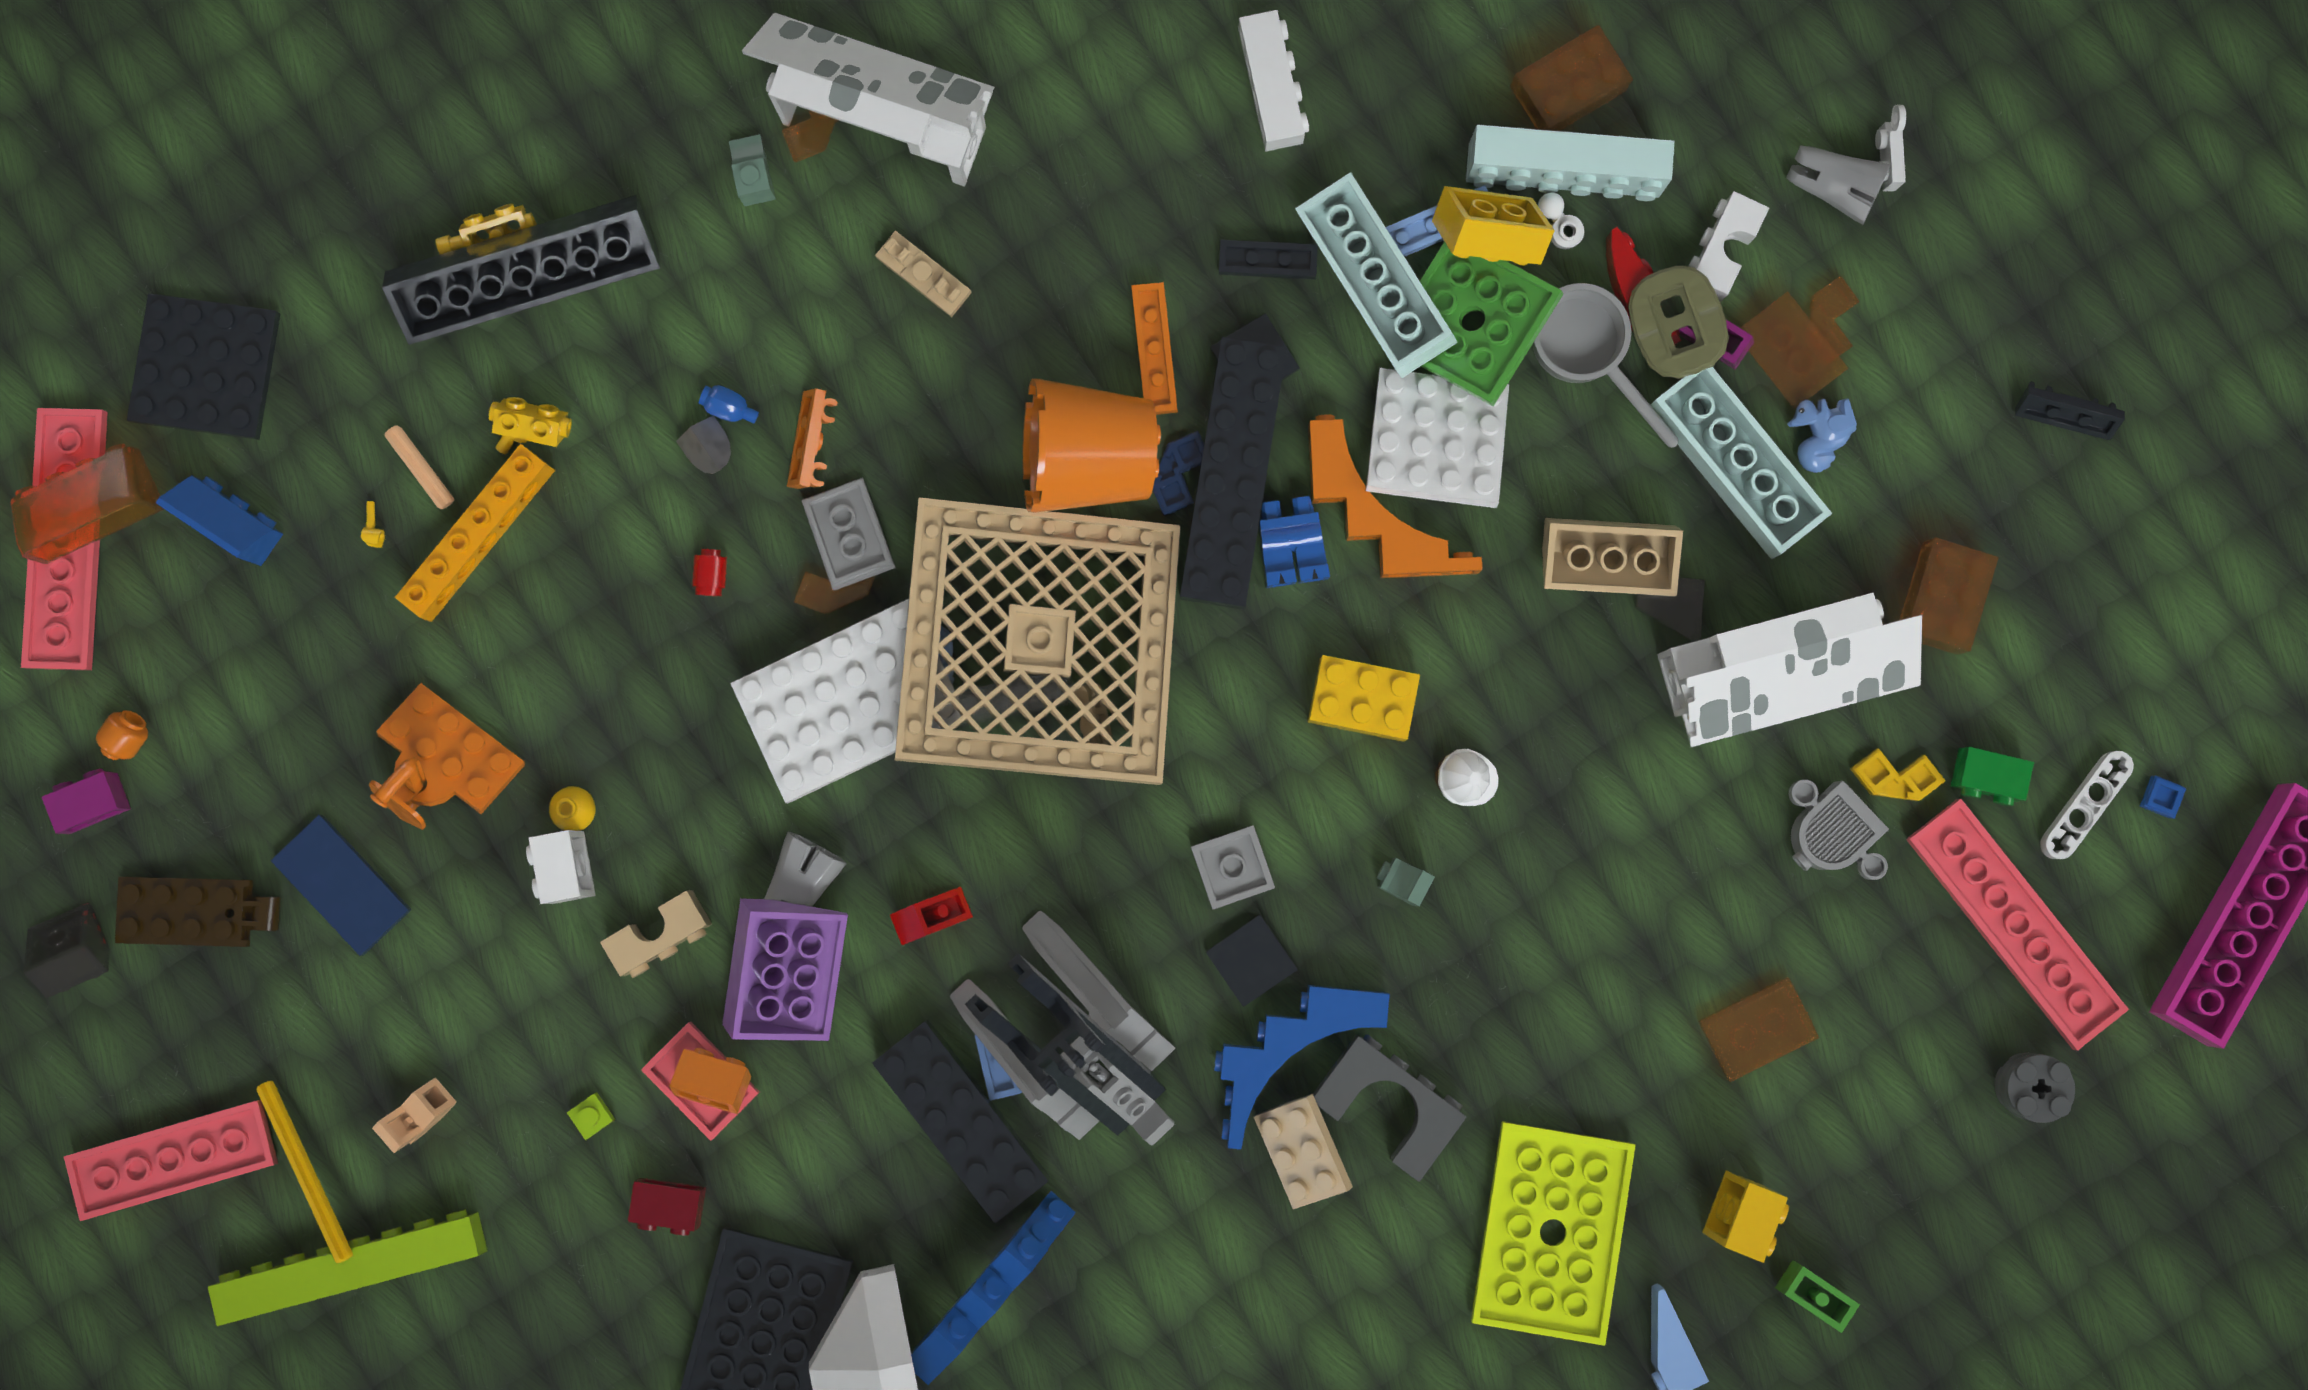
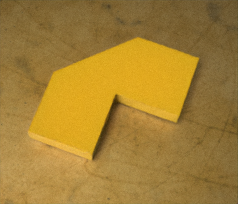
M1879 748L1872 751L1850 768L1868 793L1874 796L1920 801L1946 781L1926 755H1921L1898 773Z

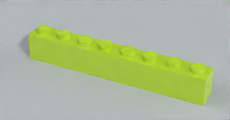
M464 1209L447 1214V1221L436 1224L434 1218L414 1223V1229L402 1232L401 1227H396L381 1232L382 1238L370 1241L369 1235L352 1239L348 1242L353 1256L341 1263L335 1262L329 1247L326 1246L316 1249L317 1255L305 1258L304 1253H299L283 1258V1265L273 1267L272 1261L252 1266V1273L240 1276L239 1270L219 1275V1282L208 1286L216 1325H224L480 1256L488 1250L479 1213L467 1215V1211Z

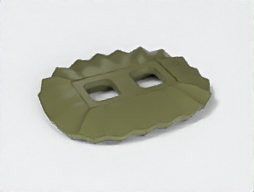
M1672 266L1644 277L1632 290L1628 309L1635 340L1649 367L1662 377L1681 379L1688 375L1697 374L1702 370L1713 367L1725 354L1729 340L1726 318L1716 291L1707 276L1694 267ZM1674 296H1680L1685 306V311L1674 317L1666 318L1661 308V302ZM1686 326L1692 327L1696 342L1681 349L1676 348L1671 336L1672 333Z

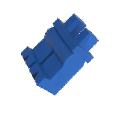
M1310 496L1292 499L1294 516L1282 517L1279 501L1262 503V520L1259 521V533L1266 588L1293 585L1297 582L1292 552L1295 554L1299 584L1328 580L1330 578L1319 513H1314Z

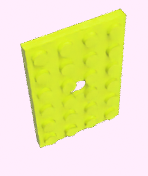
M1501 1122L1472 1309V1323L1605 1346L1635 1144ZM1551 1219L1559 1220L1565 1227V1237L1557 1245H1548L1540 1237L1541 1226L1544 1222Z

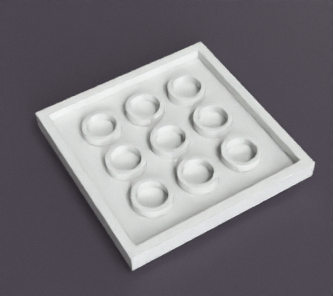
M1380 368L1366 491L1497 508L1500 495L1509 384H1507L1493 407L1437 375L1411 372L1401 378L1396 370Z

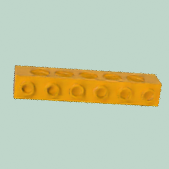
M520 444L394 598L419 618L432 622L556 470L531 450Z

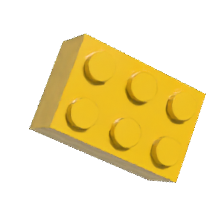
M1448 186L1443 188L1432 219L1433 224L1453 255L1460 258H1468L1469 256L1481 257L1491 262L1506 260L1523 266L1528 265V263L1542 264L1555 231L1531 197Z
M1322 655L1319 662L1308 723L1404 742L1408 740L1420 674Z
M1726 1170L1702 1233L1725 1248L1764 1263L1766 1256H1771L1775 1249L1777 1239L1774 1237L1777 1226L1782 1224L1787 1217L1789 1206L1786 1202L1788 1198L1764 1185Z

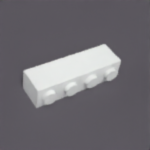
M1277 10L1240 17L1238 30L1265 152L1303 144L1305 132H1309V125L1306 113H1300L1298 102L1302 101V94L1299 82H1293L1291 71L1295 70V62L1292 51H1286L1284 40L1288 39L1285 20H1279Z

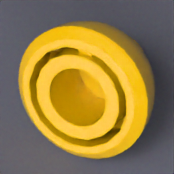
M572 786L559 790L552 797L549 804V815L552 822L563 831H581L590 825L595 816L596 808L592 796L580 787Z

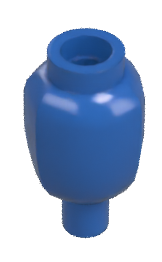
M720 385L713 386L712 388L705 386L698 404L704 406V409L710 415L729 422H737L744 419L755 424L759 415L758 411L747 407V403L741 395Z

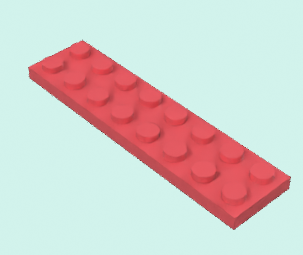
M37 408L21 668L92 671L108 412L104 410Z
M1956 799L1906 839L2073 1050L2078 1051L2129 1010L1962 799Z

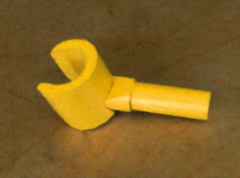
M367 501L366 527L361 531V538L368 546L381 548L384 543L385 533L384 530L375 529V502Z

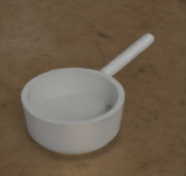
M1577 283L1559 288L1562 290L1563 296L1532 344L1534 354L1540 365L1553 377L1570 383H1585L1607 374L1663 442L1671 448L1677 446V436L1618 367L1625 357L1631 341V323L1622 303L1611 292L1593 284Z

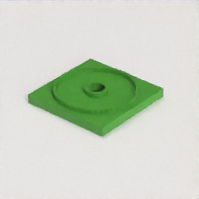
M1444 242L1420 280V283L1458 343L1421 367L1494 407L1562 298L1563 292L1506 260L1491 262L1481 257H1457L1451 253ZM1470 311H1480L1485 315L1484 324L1478 330L1467 331L1462 326L1464 316Z

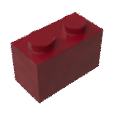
M639 1178L633 1184L628 1222L637 1223L636 1228L641 1230L655 1231L657 1226L670 1228L669 1233L690 1235V1231L694 1232L701 1225L706 1187Z

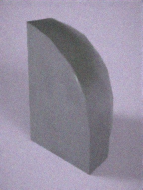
M714 416L689 427L676 441L691 463L704 473L714 474L727 465L731 455L730 442L727 435Z

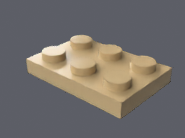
M1313 1094L1253 1116L1293 1209L1347 1192L1353 1188Z

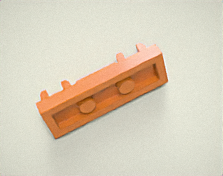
M815 388L803 391L787 487L801 489L824 486L823 481H818L814 478L813 472L815 469L825 470L827 465L822 462H814L823 444L822 424L835 421V418L826 416L824 408L826 405L833 407L838 404L835 399H825L826 391Z

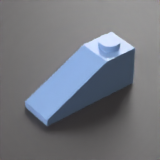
M1657 1283L1651 1286V1363L1656 1371L1651 1374L1652 1379L1658 1390H1693L1708 1383L1709 1380L1665 1289Z

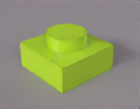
M594 1093L567 1112L585 1140L616 1120L598 1093Z

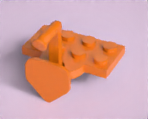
M420 683L376 731L380 738L401 754L395 762L394 772L382 785L375 780L369 783L370 789L374 793L370 795V798L384 808L388 807L403 821L423 830L426 827L425 820L415 811L419 805L435 806L445 803L456 795L482 814L525 766V762Z

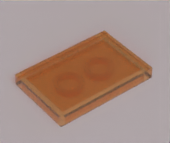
M1788 291L1741 327L1742 330L1752 335L1754 339V344L1748 352L1793 409H1796L1801 401L1808 400L1848 369L1847 365Z
M1787 977L1698 1021L1729 1082L1819 1038L1797 992Z

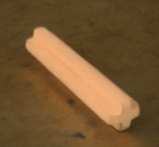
M398 425L388 429L384 434L385 438L435 505L440 509H445L454 502V497L404 430Z

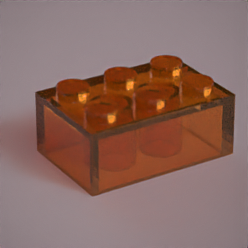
M1597 25L1516 73L1510 87L1537 130L1560 131L1626 92L1633 78L1601 27Z
M1937 537L1923 542L1900 620L1922 615V644L1957 655L1970 652L1999 557Z

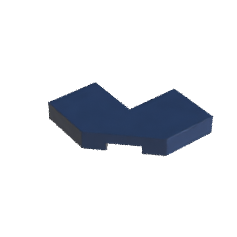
M1199 431L1168 443L1159 465L1158 478H1155L1153 493L1163 516L1194 504L1182 474L1202 464L1204 443Z

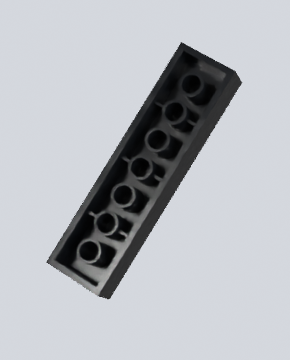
M637 195L385 271L382 288L410 345L659 269V252Z
M1226 337L1221 339L1180 600L1245 610L1287 347Z

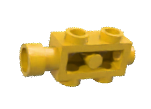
M512 203L496 208L494 210L495 214L483 217L482 213H478L463 219L464 223L461 224L458 230L460 235L454 237L446 235L437 238L436 246L440 255L537 225L535 218L531 212L526 213L523 205L514 207ZM515 220L519 223L520 228L513 230L508 226V222ZM485 230L489 234V238H479L477 231Z

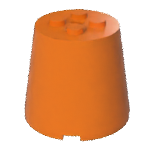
M1031 379L1028 394H1033V402H1026L1023 430V479L1030 481V491H1025L1024 493L1027 511L1037 513L1149 499L1152 494L1155 478H1158L1159 474L1157 445L1160 444L1161 428L1160 425H1157L1153 401L1049 380Z

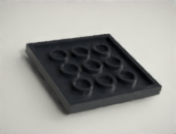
M148 293L127 421L260 440L280 313L275 310Z

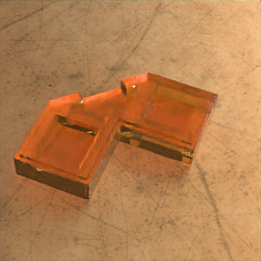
M808 110L811 119L783 129L782 133L794 162L825 151L830 140L829 137L838 120Z
M1842 276L1833 280L1811 297V310L1805 342L1823 367L1853 347L1834 321L1860 302Z
M805 572L794 602L823 614H828L868 596L875 576L834 591L830 580Z

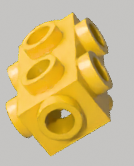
M518 397L504 398L500 403L493 401L489 410V420L493 421L492 433L502 435L495 447L502 454L508 453L514 441L518 443L530 441L557 447L564 437L568 438L572 427V419L568 418V412L560 411L554 405L541 404L537 406L528 404L524 399Z

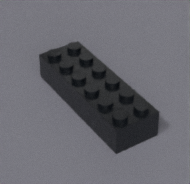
M929 1019L872 1062L994 1223H997L1049 1181V1174L995 1104L989 1100L988 1095Z

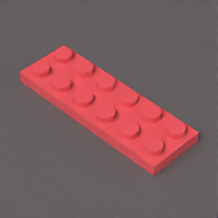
M261 1100L64 1156L80 1221L278 1164Z

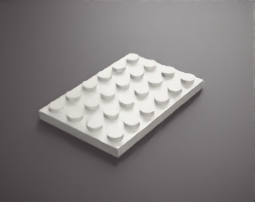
M909 599L730 683L785 803L793 802L895 753ZM939 656L937 675L945 669ZM948 675L941 679L942 683L953 693L955 690ZM935 686L934 708L946 699L937 686ZM951 703L938 712L948 726L961 717L960 713ZM933 719L932 728L942 729Z

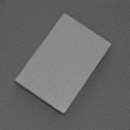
M863 477L801 500L834 591L896 568Z

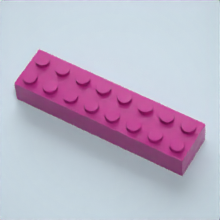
M2297 783L2277 784L2149 1010L2153 1015L2206 1046L2225 1048L2308 900L2307 789Z

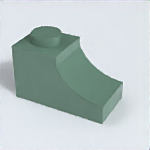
M761 135L729 141L732 156L731 167L737 194L743 205L749 206L776 200Z
M1393 858L1391 863L1384 862L1376 878L1381 881L1378 888L1412 906H1420L1435 876L1397 858Z

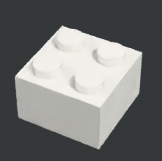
M566 830L529 838L530 845L526 847V855L529 864L534 865L536 878L532 879V889L535 898L540 899V904H555L596 896L584 831Z

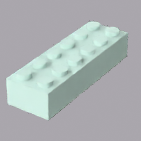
M1477 125L1468 148L1466 182H1472L1476 187L1485 185L1486 188L1493 187V184L1506 185L1507 189L1515 191L1524 190L1526 187L1539 188L1538 190L1543 193L1569 190L1571 194L1577 196L1590 195V192L1603 193V196L1606 198H1621L1623 195L1636 196L1635 198L1640 201H1652L1660 197L1672 180L1675 141Z
M1351 172L1295 208L1401 378L1458 343Z
M1713 367L1682 378L1651 404V407L1677 436L1679 447L1771 559L1781 555L1832 514Z

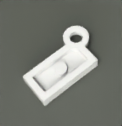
M1895 105L1892 110L1891 122H1885L1876 132L1875 144L1876 148L1880 149V162L1891 165L1882 184V191H1896L1906 182L1903 129L1906 124V109L1904 105Z

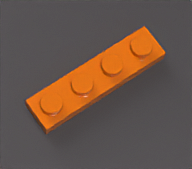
M1164 282L1131 285L1143 398L1153 401L1156 415L1176 413L1178 409Z

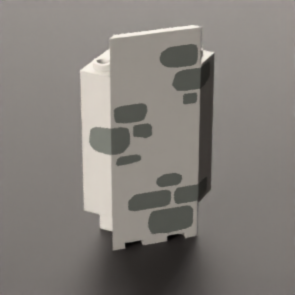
M774 13L742 50L745 55L778 66L776 73L772 72L769 76L766 91L769 92L768 95L783 125L790 126L796 107L799 106L905 142L909 147L910 153L947 165L952 182L962 186L966 185L986 129L984 115L995 87L778 13Z
M1874 593L1673 647L1657 654L1674 716H1682L1690 746L1693 747L1920 686L1922 615L1883 625L1881 620L1884 618L1882 604L1878 599H1875Z

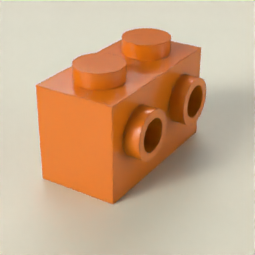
M695 1048L694 1051L683 1049L669 1087L675 1096L738 1114L751 1080V1074L748 1068L745 1067L746 1064L738 1059L727 1057L726 1061L714 1058L713 1053L702 1048Z

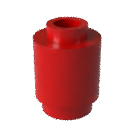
M701 549V555H694L692 586L695 587V595L722 596V588L726 586L727 557H721V550Z

